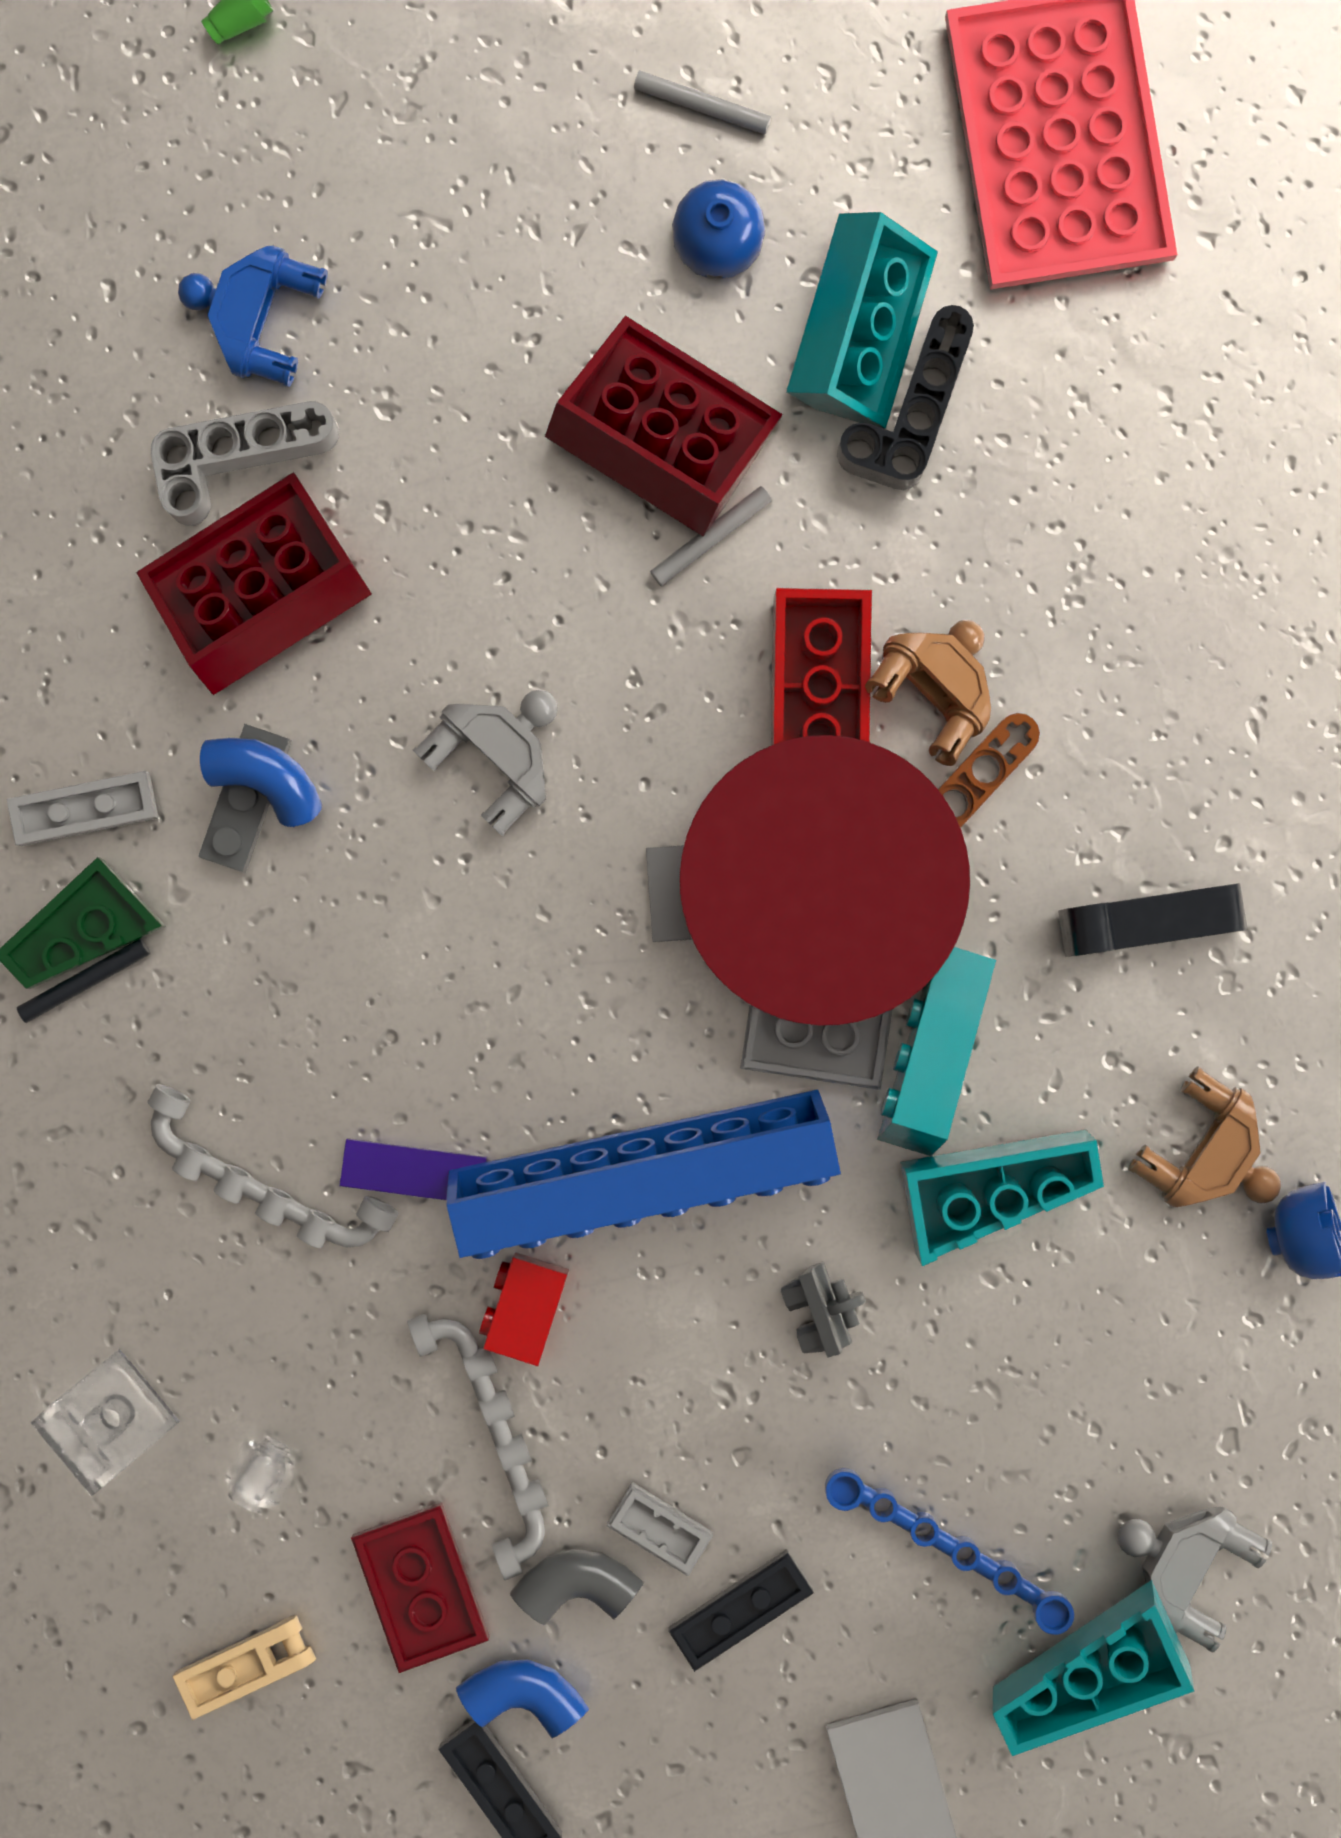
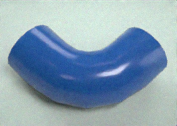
M245 738L205 740L202 744L200 768L203 778L209 786L240 785L257 790L268 799L279 823L287 827L304 825L312 821L322 810V802L316 788L302 766L280 748L256 739Z
M529 1659L499 1661L474 1673L456 1687V1692L464 1708L481 1727H485L500 1714L511 1708H522L530 1711L540 1721L550 1737L555 1738L573 1726L589 1710V1707L577 1690L555 1669Z

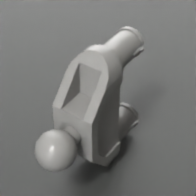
M544 690L531 691L525 695L521 701V714L517 718L504 706L447 705L439 717L442 722L417 748L413 749L435 771L437 766L462 740L465 743L470 740L508 776L510 780L507 783L510 787L485 813L481 814L491 825L505 812L492 826L502 836L530 805L535 808L546 800L541 743L530 732L535 726H547L557 715L558 707L555 698Z
M1224 1507L1204 1509L1166 1523L1157 1538H1155L1152 1526L1146 1521L1140 1519L1126 1521L1120 1527L1118 1543L1127 1555L1133 1557L1148 1555L1142 1565L1145 1583L1150 1580L1153 1581L1175 1632L1200 1644L1208 1651L1215 1652L1221 1644L1215 1641L1214 1636L1204 1631L1223 1640L1227 1627L1222 1622H1217L1192 1608L1190 1602L1218 1550L1220 1551L1224 1548L1251 1563L1255 1568H1260L1266 1562V1559L1250 1547H1254L1269 1556L1272 1549V1541L1236 1523L1237 1519L1233 1512Z

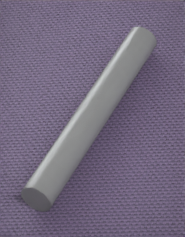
M640 70L635 79L634 89L764 135L768 130L771 120L769 115Z
M762 486L758 487L714 521L704 537L700 534L696 535L651 570L650 573L657 583L663 586L770 503L772 499L768 492Z

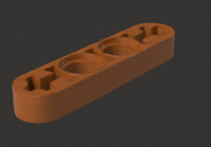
M1015 713L1003 719L938 788L942 795L947 791L953 790L958 791L965 797L967 803L966 810L961 816L956 817L960 828L1031 753L1039 742V727L1035 720L1027 714ZM1022 724L1027 729L1024 738L1028 743L1024 746L1019 742L1012 746L1005 754L1013 758L1012 763L1009 765L1002 753L989 747V743L994 740L999 748L1010 736L1006 727L1010 725L1013 728H1017ZM978 757H990L996 762L998 775L994 781L984 783L975 778L972 766Z

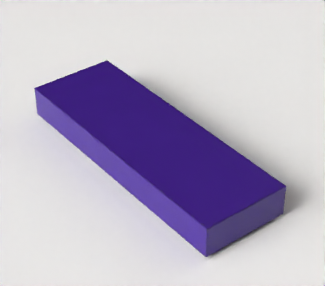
M348 1138L345 1142L340 1186L447 1200L449 1170L487 1162L488 1157Z

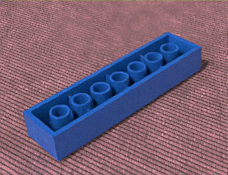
M817 1089L449 1170L446 1206L459 1258L472 1256L475 1259H484L496 1255L500 1249L518 1245L525 1249L534 1248L544 1244L547 1239L563 1235L569 1238H580L591 1234L595 1228L614 1225L618 1228L630 1227L639 1223L645 1217L659 1214L663 1217H675L686 1213L691 1207L705 1204L712 1207L725 1206L734 1202L736 1197L745 1195L771 1196L781 1192L783 1187L800 1183L806 1186L821 1185L829 1181L830 1177L841 1175L831 1122Z

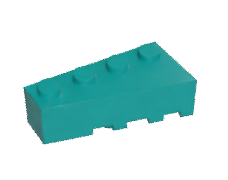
M954 947L938 973L923 987L920 1000L913 999L906 1020V1026L911 1027L907 1043H901L896 1055L893 1070L898 1072L893 1088H888L881 1109V1115L884 1118L877 1140L928 1156H932L948 1140L995 968V959Z
M1086 1129L900 1162L915 1254L921 1266L938 1260L937 1257L957 1248L961 1250L978 1242V1239L1004 1228V1230L1021 1224V1220L1045 1210L1048 1212L1104 1187L1097 1140Z
M1150 1580L993 1686L992 1714L1012 1756L1195 1692L1190 1663L1153 1581Z

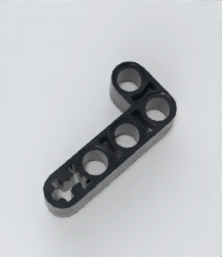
M949 305L941 308L933 317L893 432L861 422L852 424L844 431L838 446L837 458L845 471L898 490L910 489L918 483L927 466L973 334V319L966 309L956 305ZM947 325L956 328L955 336L948 352L939 350ZM931 367L938 368L945 374L947 381L942 385H932L925 380L923 371ZM914 411H921L930 418L931 426L924 430L916 429L908 422L907 415ZM853 440H863L871 447L872 454L867 458H856L848 451L847 444ZM898 455H907L915 462L916 470L913 473L902 474L893 467L892 459Z
M1240 883L1058 910L1065 957L1248 930Z

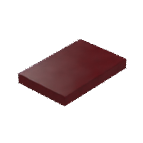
M442 1502L352 1535L351 1540L398 1673L489 1641L488 1630Z

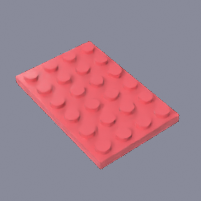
M1006 0L947 10L945 22L990 290L1174 261L1178 254L1135 0Z

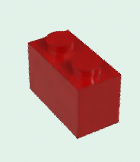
M515 1252L511 1263L502 1261L493 1287L502 1292L496 1309L487 1306L479 1330V1334L487 1336L483 1349L538 1366L569 1269Z

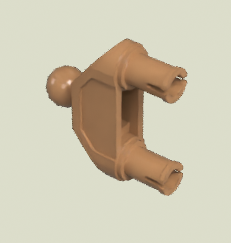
M972 620L958 621L950 628L949 634L905 633L889 637L883 647L884 659L865 685L868 693H871L876 686H879L872 697L880 702L888 703L893 700L895 693L907 677L945 716L947 723L934 743L930 745L929 753L931 756H935L941 750L935 760L946 766L956 764L969 739L983 732L991 714L990 695L984 667L973 656L983 647L985 641L984 632L981 626Z
M1197 1066L1188 1077L1199 1083L1204 1089L1192 1081L1188 1082L1185 1080L1181 1087V1092L1188 1094L1215 1113L1214 1122L1184 1166L1177 1168L1152 1151L1150 1147L1144 1145L1136 1155L1151 1164L1152 1167L1149 1168L1139 1160L1132 1159L1128 1170L1136 1173L1161 1190L1164 1201L1172 1207L1192 1205L1232 1194L1241 1182L1243 1183L1246 1195L1256 1203L1273 1201L1279 1195L1281 1189V1181L1278 1174L1267 1166L1252 1167L1261 1152L1256 1111L1251 1095L1242 1088L1238 1089L1235 1087L1232 1090Z

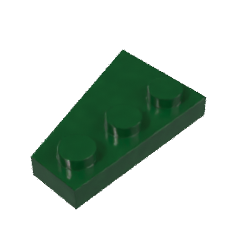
M97 857L0 948V962L25 989H32L166 926L102 858Z

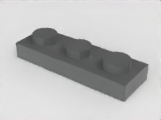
M244 724L240 738L256 739L280 748L286 754H288L292 742L288 738ZM223 786L198 857L246 873L270 805L268 799L257 790L247 786Z

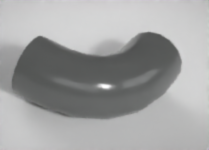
M572 1549L548 1556L523 1576L510 1592V1596L526 1614L543 1625L547 1624L564 1603L574 1598H585L592 1601L614 1620L632 1601L644 1582L626 1566L602 1552Z

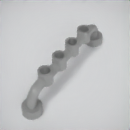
M157 1084L148 1100V1104L154 1109L151 1119L152 1136L158 1147L168 1155L176 1158L172 1169L180 1176L197 1181L201 1173L215 1179L218 1182L214 1192L218 1196L233 1203H239L243 1195L259 1203L255 1212L259 1218L277 1226L281 1225L284 1218L293 1221L301 1226L297 1237L316 1248H322L326 1240L346 1248L359 1247L371 1241L379 1230L389 1232L399 1214L398 1211L377 1198L365 1196L356 1213L357 1217L363 1222L354 1229L344 1228L335 1223V1220L327 1214L303 1206L294 1201L293 1197L275 1187H268L253 1179L247 1171L234 1165L225 1164L212 1157L206 1149L177 1138L170 1129L171 1118L182 1119L191 1101L181 1092L168 1086Z
M425 1314L408 1320L407 1324L420 1357L438 1350L436 1340L442 1338L454 1341L460 1351L465 1369L474 1388L482 1414L526 1526L525 1537L520 1543L513 1546L510 1537L491 1544L504 1580L523 1574L520 1564L533 1557L543 1544L545 1527L540 1509L549 1505L539 1479L532 1482L528 1480L523 1465L532 1460L522 1434L512 1437L506 1420L515 1417L506 1391L503 1390L495 1393L489 1375L498 1372L490 1351L483 1349L484 1347L479 1349L470 1330L458 1321L442 1319L428 1322Z

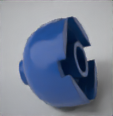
M725 179L704 181L691 188L679 202L672 223L674 248L681 261L693 272L704 277L711 275L714 277L722 276V279L732 278L747 270L760 255L765 236L764 215L754 195L741 184Z
M1321 1182L1291 1191L1280 1200L1275 1209V1226L1267 1228L1268 1242L1273 1256L1282 1254L1289 1269L1302 1277L1330 1279L1341 1276V1220L1329 1186H1326V1182Z

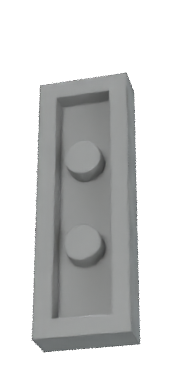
M148 771L7 799L15 845L25 846L159 818L150 772Z

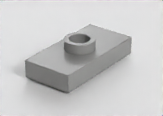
M633 1482L607 1522V1527L686 1576H689L713 1536L711 1530Z

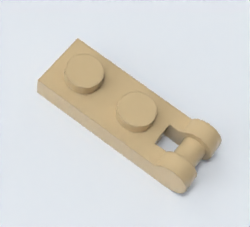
M297 1615L287 1617L270 1628L176 1671L172 1677L192 1720L313 1663L316 1657L311 1646H305L299 1632L302 1630V1626ZM282 1641L288 1656L276 1661L270 1646Z

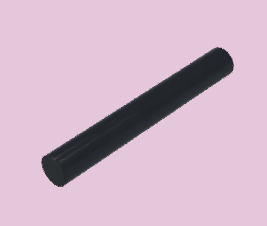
M142 938L134 941L17 1007L19 1016L25 1023L30 1022L150 955L149 948Z

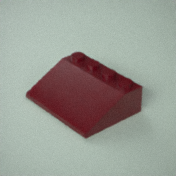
M625 315L557 401L545 437L704 537L728 503L783 414Z
M294 472L136 572L189 667L213 696L372 595Z

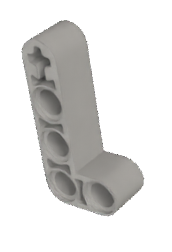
M307 401L167 428L160 431L152 441L151 457L162 507L177 522L183 525L194 526L199 524L208 516L211 507L206 476L323 454L330 451L336 445L339 439L338 425L325 405L316 401ZM320 420L322 425L318 427L319 434L311 436L308 431L312 429V421ZM288 424H293V426L296 429L293 430V433L297 438L295 441H293V436L291 434L290 429L288 428ZM269 427L280 429V436L274 444L270 446L258 444V438L264 429ZM223 436L232 437L233 446L228 453L223 455L213 454V445L218 438ZM177 445L186 446L187 453L181 462L177 464L167 463V454L172 447ZM186 490L194 491V504L186 510H177L175 507L177 496Z

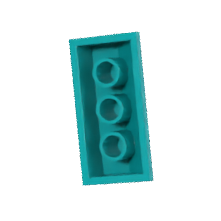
M882 212L840 213L786 393L815 410L886 429L938 251Z

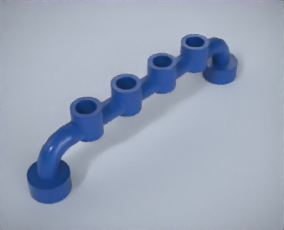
M839 1468L827 1477L825 1493L829 1503L836 1509L849 1511L860 1504L869 1508L875 1520L879 1522L890 1521L910 1533L917 1545L923 1547L933 1546L950 1556L958 1569L962 1571L973 1570L989 1579L1000 1594H1014L1032 1605L1034 1619L1044 1632L1058 1635L1066 1632L1071 1627L1074 1621V1610L1068 1599L1057 1591L1045 1592L1021 1577L1012 1562L1007 1560L996 1562L979 1551L971 1538L967 1536L955 1538L938 1528L936 1521L929 1513L911 1512L897 1503L890 1490L886 1488L872 1489L865 1485L860 1476L851 1469ZM881 1498L891 1501L889 1508L885 1511L874 1509L875 1503ZM921 1523L931 1524V1530L926 1535H918L915 1533L917 1526ZM961 1548H971L972 1553L969 1558L964 1560L957 1558V1553ZM1006 1571L1013 1573L1010 1582L1005 1584L998 1582L1001 1573Z

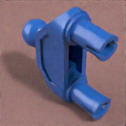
M272 245L258 249L224 269L217 288L214 287L210 278L201 273H191L183 277L179 283L178 295L182 304L191 310L202 311L210 307L208 318L233 375L244 378L245 376L249 377L251 374H255L290 387L294 381V377L290 376V373L296 374L298 358L259 347V339L276 289H279L282 285L319 299L324 291L320 288V284L326 285L328 271L325 268H318L290 259L289 254L284 249Z

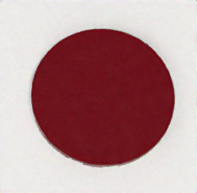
M818 735L793 738L773 744L741 761L722 777L703 800L692 820L681 857L680 896L683 914L695 947L706 965L731 992L746 1003L780 1019L801 1024L841 1025L859 1022L892 1010L910 999L938 973L948 959L961 933L969 904L970 865L967 847L958 821L944 796L918 768L901 756L881 746L851 737Z

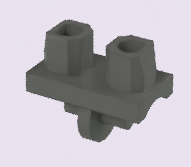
M824 1262L810 1266L798 1278L781 1288L785 1305L789 1311L809 1306L814 1322L801 1325L796 1329L797 1339L804 1354L825 1351L827 1358L841 1354L842 1348L852 1343L848 1328L860 1324L854 1308L866 1303L863 1292L849 1294L844 1279L831 1283Z

